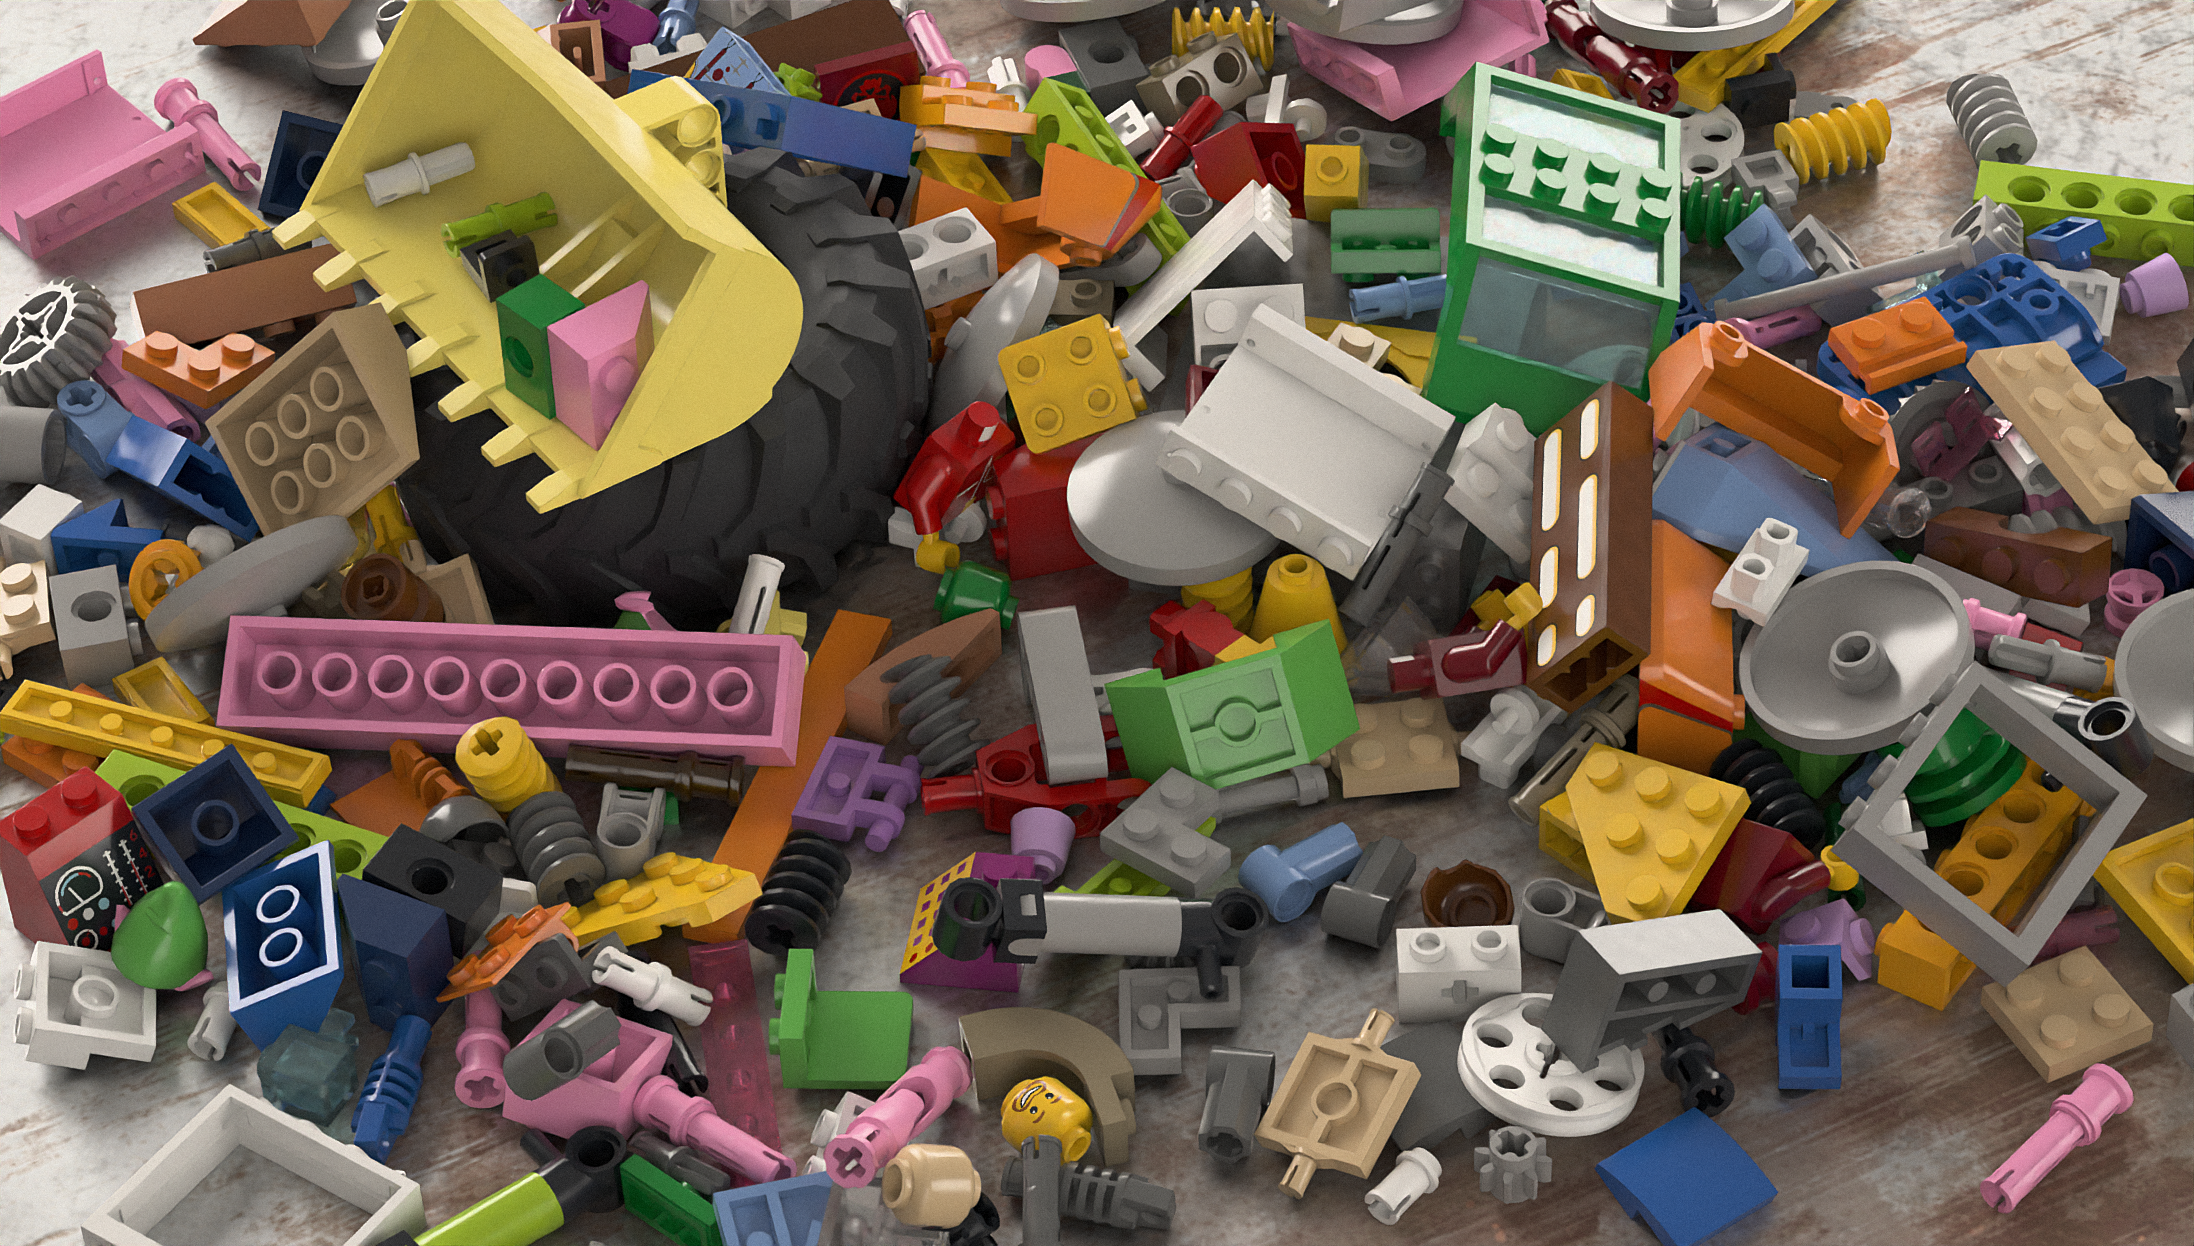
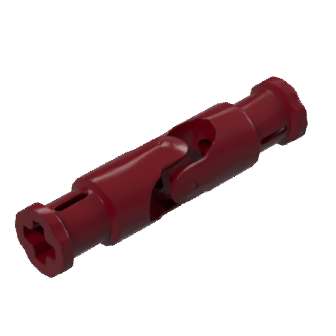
M1547 0L1543 4L1547 11L1546 17L1548 21L1544 24L1548 37L1558 39L1560 46L1565 52L1589 71L1604 77L1609 86L1624 98L1635 99L1639 108L1660 114L1668 113L1675 106L1679 98V83L1671 74L1664 71L1658 72L1655 63L1641 51L1627 46L1625 41L1603 31L1593 21L1589 12L1579 11V6L1574 0ZM1652 87L1661 92L1663 98H1659L1650 91Z

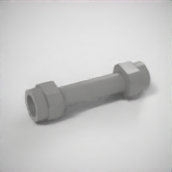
M1307 763L1292 767L1291 776L1219 791V809L1211 816L1216 818L1217 825L1222 823L1221 815L1292 799H1296L1299 807L1316 804L1317 800L1325 799L1329 796L1324 768L1321 764L1310 766Z

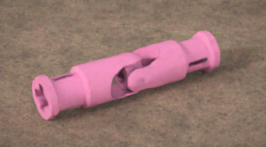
M953 1046L934 1047L923 1057L920 1065L913 1066L878 1098L874 1105L868 1107L851 1122L845 1134L837 1135L828 1143L823 1153V1158L826 1163L827 1174L838 1185L848 1189L853 1187L863 1188L876 1177L879 1168L885 1167L909 1141L918 1137L950 1107L953 1098H959L970 1088L973 1074L970 1060L966 1055ZM853 1160L858 1163L850 1171L845 1169Z

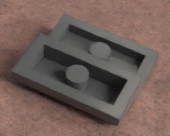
M1450 1020L1416 1029L1380 1047L1387 1055L1414 1062L1421 1074L1416 1087L1389 1136L1401 1153L1403 1151H1412L1417 1147L1429 1151L1457 1130L1468 1140L1499 1118L1484 1108L1470 1094L1462 1082L1457 1066V1055L1462 1035ZM1498 1078L1492 1080L1499 1087L1505 1088Z

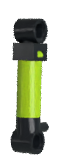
M602 1125L589 1126L578 1130L572 1135L565 1145V1153L561 1154L540 1130H528L523 1134L520 1146L539 1166L538 1169L414 1239L403 1229L375 1246H528L586 1212L608 1213L625 1204L620 1165L629 1159L627 1143L623 1135L614 1128Z

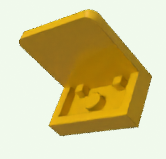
M1100 313L1005 347L998 354V362L1027 447L1035 454H1043L1113 429L1120 424L1141 417L1140 412L1148 409V404L1138 378L1128 380L1122 362L1123 359L1130 357L1124 334L1119 325L1110 328L1109 322Z

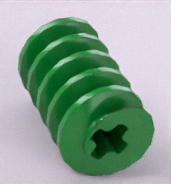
M1680 172V232L1684 231V234L1686 233L1690 243L1698 245L1706 238L1709 247L1714 249L1721 248L1726 242L1724 238L1764 204L1763 192L1760 190H1756L1750 202L1745 203L1743 187L1736 185L1729 199L1724 198L1723 183L1721 181H1716L1709 194H1706L1703 191V178L1700 176H1696L1689 189L1683 188V173ZM1726 242L1728 250L1733 253V251Z

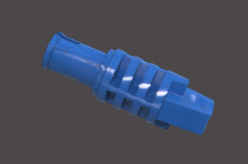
M402 1015L394 1022L393 1032L385 1053L376 1058L371 1064L369 1075L365 1080L364 1088L360 1094L351 1122L352 1132L356 1133L354 1145L362 1149L369 1158L382 1165H385L397 1137L404 1135L415 1108L414 1105L418 1099L419 1091L424 1082L420 1063L427 1043L431 1039L432 1031H430L431 1026L427 1021L414 1015Z

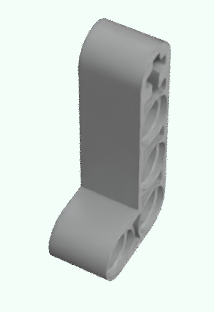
M1075 605L1018 612L1019 653L1026 704H1032L1048 784L1108 777L1105 740Z

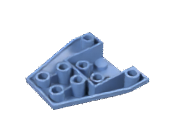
M1714 422L1684 440L1686 444L1652 496V519H1664L1693 539L1738 554L1744 548L1756 528H1760L1766 518H1773L1798 530L1796 544L1809 549L1807 563L1799 573L1807 577L1831 568L1856 562H1900L1860 526L1851 539L1842 536L1839 529L1836 505L1766 443L1737 433L1718 422Z

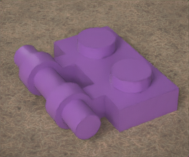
M830 736L791 814L793 831L796 829H807L815 831L826 838L849 842L856 826L868 828L869 831L865 838L866 846L873 851L882 852L887 848L890 840L896 839L905 824L906 818L903 812L906 805L913 803L919 794L920 776L924 766L919 765L917 757L912 755L905 756L900 766L886 764L885 746ZM873 790L886 793L883 802L869 799Z

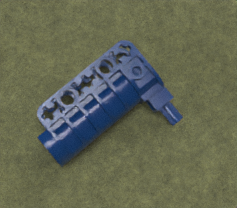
M2015 253L1997 255L1903 302L1906 303L1925 296L1953 328V337L1958 342L1964 341L1967 345L1964 363L1872 395L1865 391V382L1861 378L1855 379L1828 346V340L1819 349L1816 366L1817 374L1824 383L1858 401L1862 398L1870 399L1883 407L1889 415L1896 414L1899 410L1898 398L1911 397L1915 386L1931 385L1933 379L1951 381L1952 379L1972 386L1987 399L1991 406L1995 402L1966 368L1967 363L1976 350L2055 341L2068 352L2073 364L2087 381L2096 388L2125 382L2127 373L2126 367L2108 352L2102 350L2104 345L2103 337L2088 310L2030 259ZM1964 296H1972L1979 299L1982 303L1979 305H1965L1957 300ZM1936 441L1935 446L1927 449L1923 456L1932 459L1933 453L1941 451V448L1950 446ZM1817 475L1833 491L1832 482Z

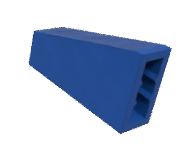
M132 415L105 462L149 489L208 521L228 529L232 534L250 543L259 526L225 461L183 436Z

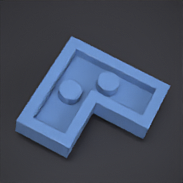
M1766 204L1761 205L1724 238L1745 270L1705 304L1707 310L1714 309L1715 311L1714 300L1726 298L1728 302L1814 281L1818 277L1776 213Z

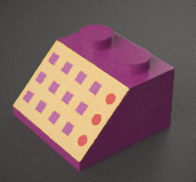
M975 852L920 889L899 974L900 983L1019 993L1025 964L993 963L992 942L983 956L976 960L964 962L953 960L942 954L933 942L931 935L933 923L943 893L950 883L959 878L973 877L982 879L997 889L1000 878L1036 879L1034 857Z

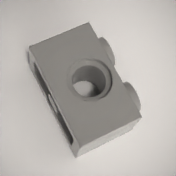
M116 564L49 577L59 647L69 691H72L82 682L91 688L113 684L112 678L134 669L133 657L144 655L138 622L127 623V619L137 618V612L130 599L129 585L120 587Z

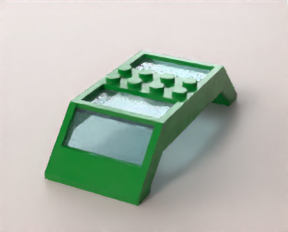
M1476 61L1448 92L1441 106L1439 135L1455 138L1446 293L1428 367L1423 378L1422 398L1455 416L1454 421L1467 424L1496 402L1501 408L1516 411L1522 417L1527 431L1536 439L1610 380L1647 404L1651 398L1648 371L1660 353L1669 347L1680 303L1681 119Z

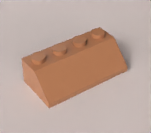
M330 243L134 291L129 302V309L140 340L155 331H160L173 335L178 341L196 348L212 344L232 332L245 335L263 330L265 339H271L295 332L294 323L315 318L316 325L318 326L333 312L354 308L357 299L352 283L325 292L313 279V273L330 259L341 254Z

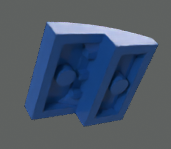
M1696 1107L1691 1108L1599 1162L1594 1168L1630 1219L1641 1214L1663 1246H1699L1771 1203L1778 1194L1770 1180L1739 1144Z

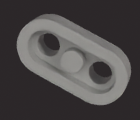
M1347 126L1332 132L1324 142V145L1361 146L1369 160V180L1397 184L1410 183L1421 178L1426 171V147L1420 140L1408 134H1392Z

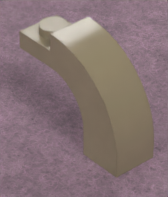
M997 1008L959 1016L961 1051L971 1063L973 1074L971 1085L977 1101L1007 1095L1014 1086L1027 1079L1034 1080L1044 1076L1058 1079L1083 1099L1092 1110L1093 1125L1091 1131L1104 1166L1108 1167L1129 1162L1128 1136L1136 1134L1137 1131L1134 1112H1136L1134 1070L1122 1049L1109 1036L1077 1017L1042 1008Z

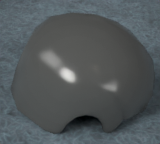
M470 795L443 799L429 811L419 830L423 835L445 846L448 845L450 839L498 843L500 836L504 839L511 838V831L491 804Z

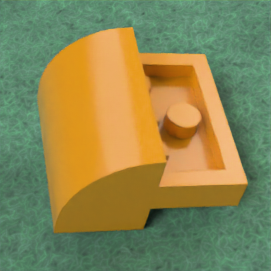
M920 76V85L900 86V120L917 125L916 129H920L923 132V135L918 139L925 137L926 147L1011 157L1012 137L1036 135L1038 114L1018 112L1019 103L1015 102V95L996 93L997 84L966 82V89L951 88L950 78Z

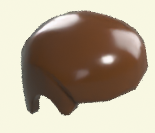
M1467 859L1449 869L1441 870L1435 867L1429 872L1420 891L1424 921L1428 928L1511 925L1514 917L1515 906L1511 886L1495 869L1473 864V862Z

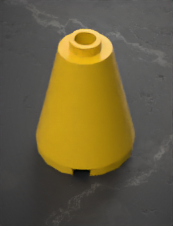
M1290 554L1275 560L1268 568L1249 638L1261 644L1271 636L1273 637V634L1329 618L1347 683L1349 684L1354 679V658L1323 566L1316 559L1302 554Z

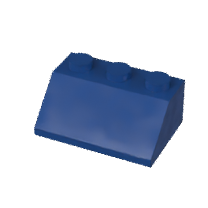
M329 840L257 868L222 891L229 1012L264 1056L317 1035L345 976L334 846Z

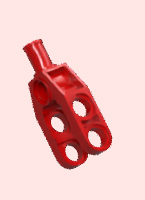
M1113 714L1100 716L1106 743L1111 738L1118 737L1119 733ZM1028 724L975 751L976 767L971 768V774L930 779L920 778V794L924 816L934 813L976 809L977 814H982L986 830L1010 835V822L1012 818L1024 809L1042 807L1061 812L1062 809L1069 805L1084 804L1088 806L1085 812L1070 817L1075 824L1076 833L1074 839L1100 836V833L1126 810L1117 807L1120 802L1127 798L1140 797L1152 786L1149 781L1140 778L1107 781L1106 777L1095 779V783L1049 788L1048 784H1038L1037 781L1047 780L1036 724ZM1106 748L1108 773L1129 769L1123 748Z

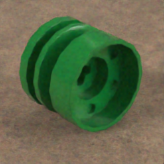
M1963 707L1903 791L1907 800L1912 802L1913 812L1924 825L1929 827L1949 825L1968 818L1988 807L2005 794L2022 776L2027 766L2026 755L1971 711ZM1897 741L1885 747L1874 749L1882 762L1889 754L1897 759L1906 747Z

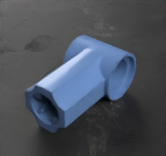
M1343 822L1337 825L1332 824L1283 851L1275 845L1259 847L1244 860L1239 869L1238 881L1244 889H1248L1261 897L1266 903L1269 913L1279 922H1289L1307 910L1317 891L1351 874L1363 851L1358 845L1355 833Z

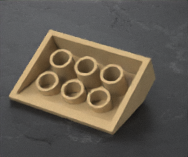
M381 302L333 312L205 422L264 536L317 517L340 515L347 519L420 459L407 351Z

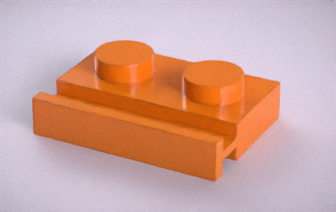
M1925 296L1830 328L1828 346L1855 379L1861 378L1865 382V391L1869 395L1964 363L1967 352L1965 342H1958L1953 337V328Z

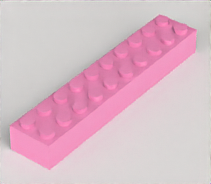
M230 615L216 726L220 729L292 747L389 751L391 745L398 739H415L422 745L424 752L456 753V746L462 735L473 725L486 719L507 716L518 720L519 725L525 730L528 738L532 740L542 757L567 758L570 743L593 748L617 749L679 757L680 752L690 750L696 751L698 757L733 761L735 756H744L746 765L795 767L806 655L793 635Z

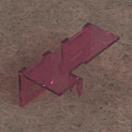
M1969 387L1945 410L1944 414L1960 442L1952 450H1949L1942 435L1943 429L1940 422L1934 421L1910 446L1924 476L1938 477L1941 480L1950 482L1979 453V449L1989 439L2001 442L2014 426L2009 420L1984 415L1972 387ZM1968 399L1969 403L1957 414L1956 410ZM1976 417L1977 422L1964 433L1963 429ZM1932 435L1933 439L1921 450L1920 446ZM1941 452L1943 457L1930 469L1928 464Z

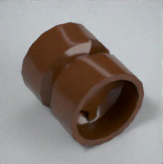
M378 553L360 559L348 571L342 582L340 594L344 610L354 620L442 623L444 608L441 597L419 576H416L394 556Z

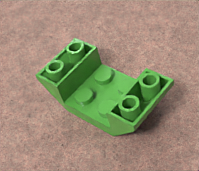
M1329 618L1273 634L1276 645L1274 649L1164 680L1161 668L1105 683L1104 686L1131 777L1149 781L1153 785L1173 767L1217 790L1310 763L1360 730Z

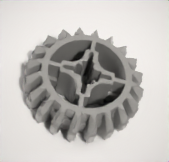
M74 275L65 279L58 276L49 285L44 282L39 284L36 292L33 294H24L23 301L16 308L10 307L11 313L4 321L0 322V386H3L8 402H11L14 406L48 408L51 403L58 405L57 395L63 387L75 381L90 380L92 371L96 367L103 365L101 358L104 353L111 350L113 344L109 339L115 335L118 329L114 324L117 314L111 308V304L104 299L105 295L94 285L90 286L87 282L79 280Z

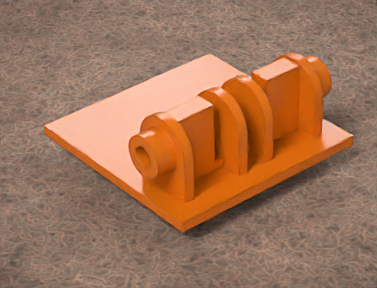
M398 739L391 745L389 750L392 770L331 803L330 809L347 824L390 837L401 823L419 832L426 815L443 799L473 795L436 758H433L427 751L424 752L422 745L417 740Z
M569 902L547 909L537 905L517 919L513 914L504 917L487 932L485 939L489 944L477 956L474 953L466 956L448 972L446 977L451 983L435 999L441 1003L495 986L536 943L557 933L564 934L576 953H578L579 942L577 937L561 920V917L571 907Z

